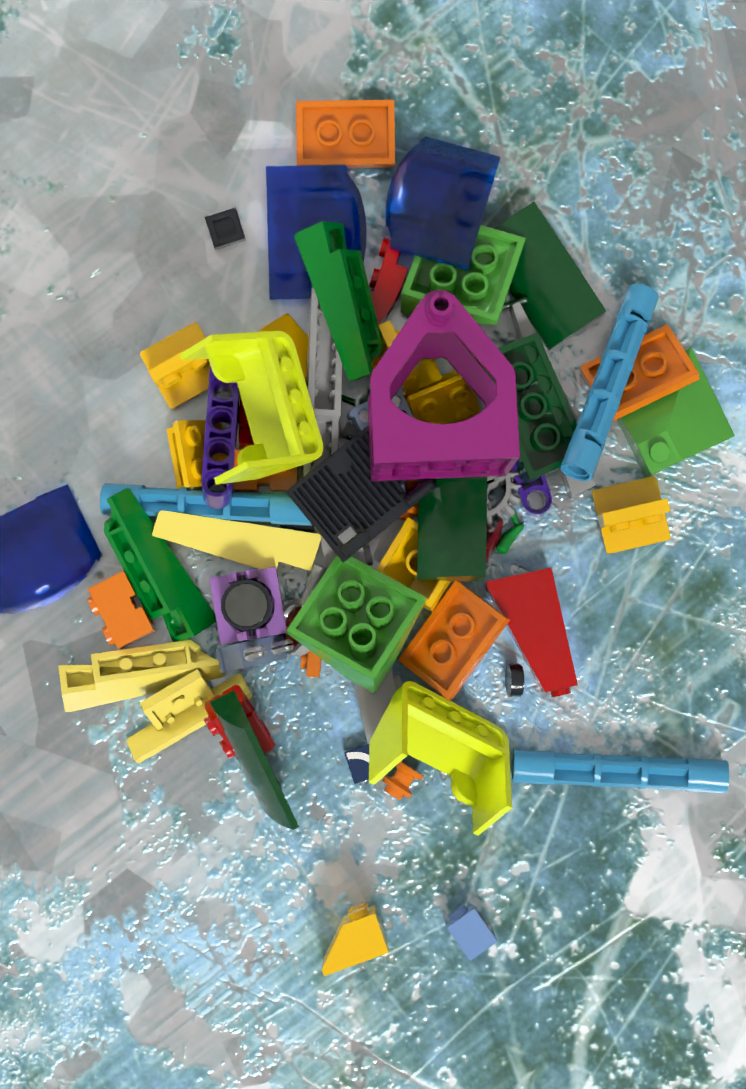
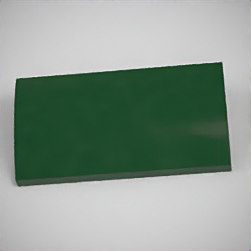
M532 202L495 228L526 238L509 291L514 299L528 297V302L521 304L548 350L553 349L604 316L606 309L535 202Z
M538 332L498 348L514 367L516 376L520 458L517 460L516 465L524 484L561 468L571 437L577 426L575 417ZM475 358V360L478 362V364L483 368V370L488 374V376H489V377L492 379V381L496 384V381L492 378V376L486 371V369H485V368L479 363V361Z
M487 477L432 479L437 488L421 499L418 504L417 580L484 582L486 578Z
M233 690L210 701L209 703L261 808L278 824L292 830L298 828L299 825L235 691Z

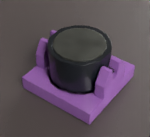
M276 567L247 570L209 578L220 645L287 633Z

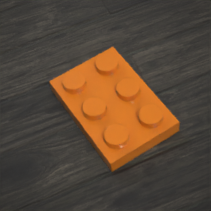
M394 100L296 101L297 169L395 168Z
M668 324L644 335L633 370L629 375L613 421L699 380L698 370ZM602 356L579 366L580 373L590 389Z
M454 581L398 661L447 700L452 701L510 619L463 583Z

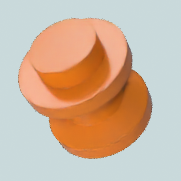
M401 761L396 765L397 770L392 777L384 776L382 779L387 784L384 791L400 801L403 796L410 799L412 793L409 787L413 780H422L424 777L420 772Z

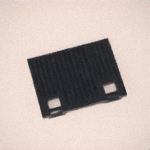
M367 426L285 492L344 563L416 503L437 488V485L432 479L416 480L419 484L406 493L401 485L408 480L371 482L369 428ZM351 527L356 535L343 544L338 536Z

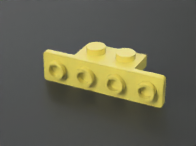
M196 669L140 702L143 712L152 724L126 740L136 763L143 762L206 725L204 718L208 717V714L204 707L205 702L217 695L221 696L225 690L235 684L239 685L246 697L250 699L252 694L241 673L232 676L211 689L200 671Z

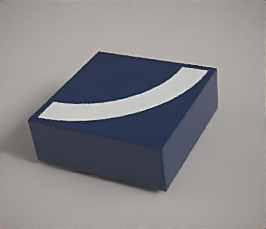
M370 744L344 752L354 784L369 779Z

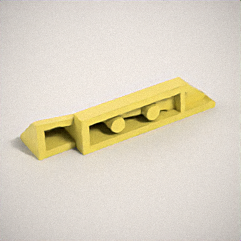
M164 510L159 511L152 532V536L257 569L276 567L277 569L278 563L282 562L311 571L321 541V535L317 533Z
M192 640L91 654L92 665L58 666L65 712H73L156 693L196 669L200 671L206 681L224 676V673L221 674L218 658L214 659L201 651L200 645Z

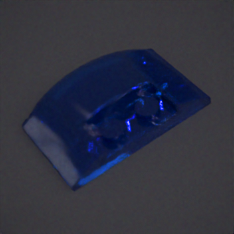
M427 136L421 139L420 143L411 148L398 165L387 193L385 227H388L392 238L389 239L390 248L468 270L501 157Z
M346 165L266 166L270 300L311 298L313 285L294 236L295 233L321 221L343 223L347 249L360 250L364 263L367 242L365 210L359 189L347 173L350 171Z
M68 484L35 497L36 499L0 516V613L17 614L31 611L63 597L78 586L88 576L86 574L90 571L95 561L99 562L103 554Z

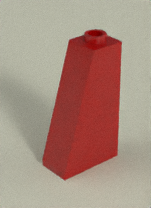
M552 567L486 581L484 583L485 589L496 609L510 619L506 627L541 691H550L551 697L571 693L570 687L577 686L578 683Z

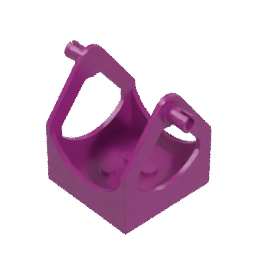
M444 290L429 292L421 299L371 373L370 395L367 404L371 482L507 476L520 458L514 367L453 294ZM474 357H475V358L479 361V363L486 369V371L492 376V378L496 381V384L492 381V379L488 376V374L483 370V368L478 364V362L474 359ZM443 358L449 362L485 404V409L472 418L461 422L433 424L409 416L391 400L420 360Z

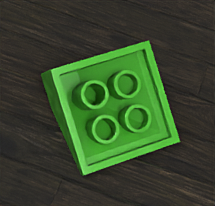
M431 211L401 293L400 312L411 315L426 294L435 290H444L453 294L477 324L497 325L526 238Z
M692 348L685 352L699 372L698 381L617 419L645 478L735 436Z
M336 555L286 632L344 677L375 694L392 668L427 598L352 556L343 563Z

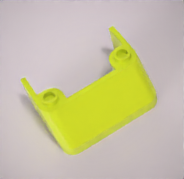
M283 331L214 334L180 354L181 360L209 359L212 372L220 381L224 383L237 382L254 445H249L239 452L238 466L214 478L216 485L260 479L308 464L322 455L323 442L297 350L292 338Z
M407 681L395 691L370 739L369 783L375 785L405 757L410 755L451 776L452 793L458 801L472 807L473 834L479 836L512 809L510 751L507 735L496 724L415 682Z

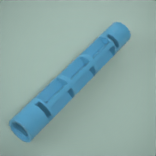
M632 284L627 288L605 352H603L601 357V363L561 464V471L572 479L578 481H590L593 479L615 413L619 408L622 394L629 375L633 370L636 356L659 299L658 293L649 286Z
M105 483L100 493V510L103 516H111V507L107 503V498L129 488L148 516H158L159 511L164 510L230 521H263L279 525L312 526L285 491L261 493L238 492L233 489L231 502L228 506L220 509L209 507L203 500L202 490H194L190 487H181L180 489L149 488L145 485ZM210 490V491L213 492V493H221V492H223V491Z
M513 750L512 783L568 784L592 787L608 786L727 793L729 786V764L727 760L672 759L647 756L632 757Z

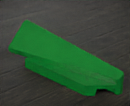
M321 221L295 233L294 238L348 380L355 381L371 375L373 372V358L381 354L383 342L361 251L347 249L343 223Z
M126 488L107 498V503L111 507V516L104 523V534L149 619L152 620L163 616L173 642L194 637L217 622L215 613L166 541L152 536L155 525L131 490Z

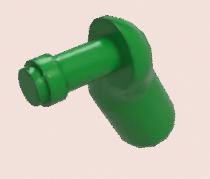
M516 510L515 515L511 517L514 526L502 534L496 545V550L500 554L508 552L513 541L524 528V522L520 523Z

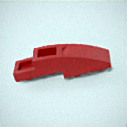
M394 229L390 239L383 238L379 251V256L384 258L380 270L374 268L369 284L370 288H374V292H370L378 325L384 323L393 310L408 275V268L397 265L405 241V233Z

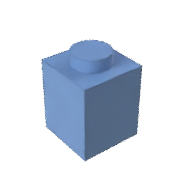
M462 904L448 914L450 920L445 923L446 927L470 961L498 942L473 904L467 908Z

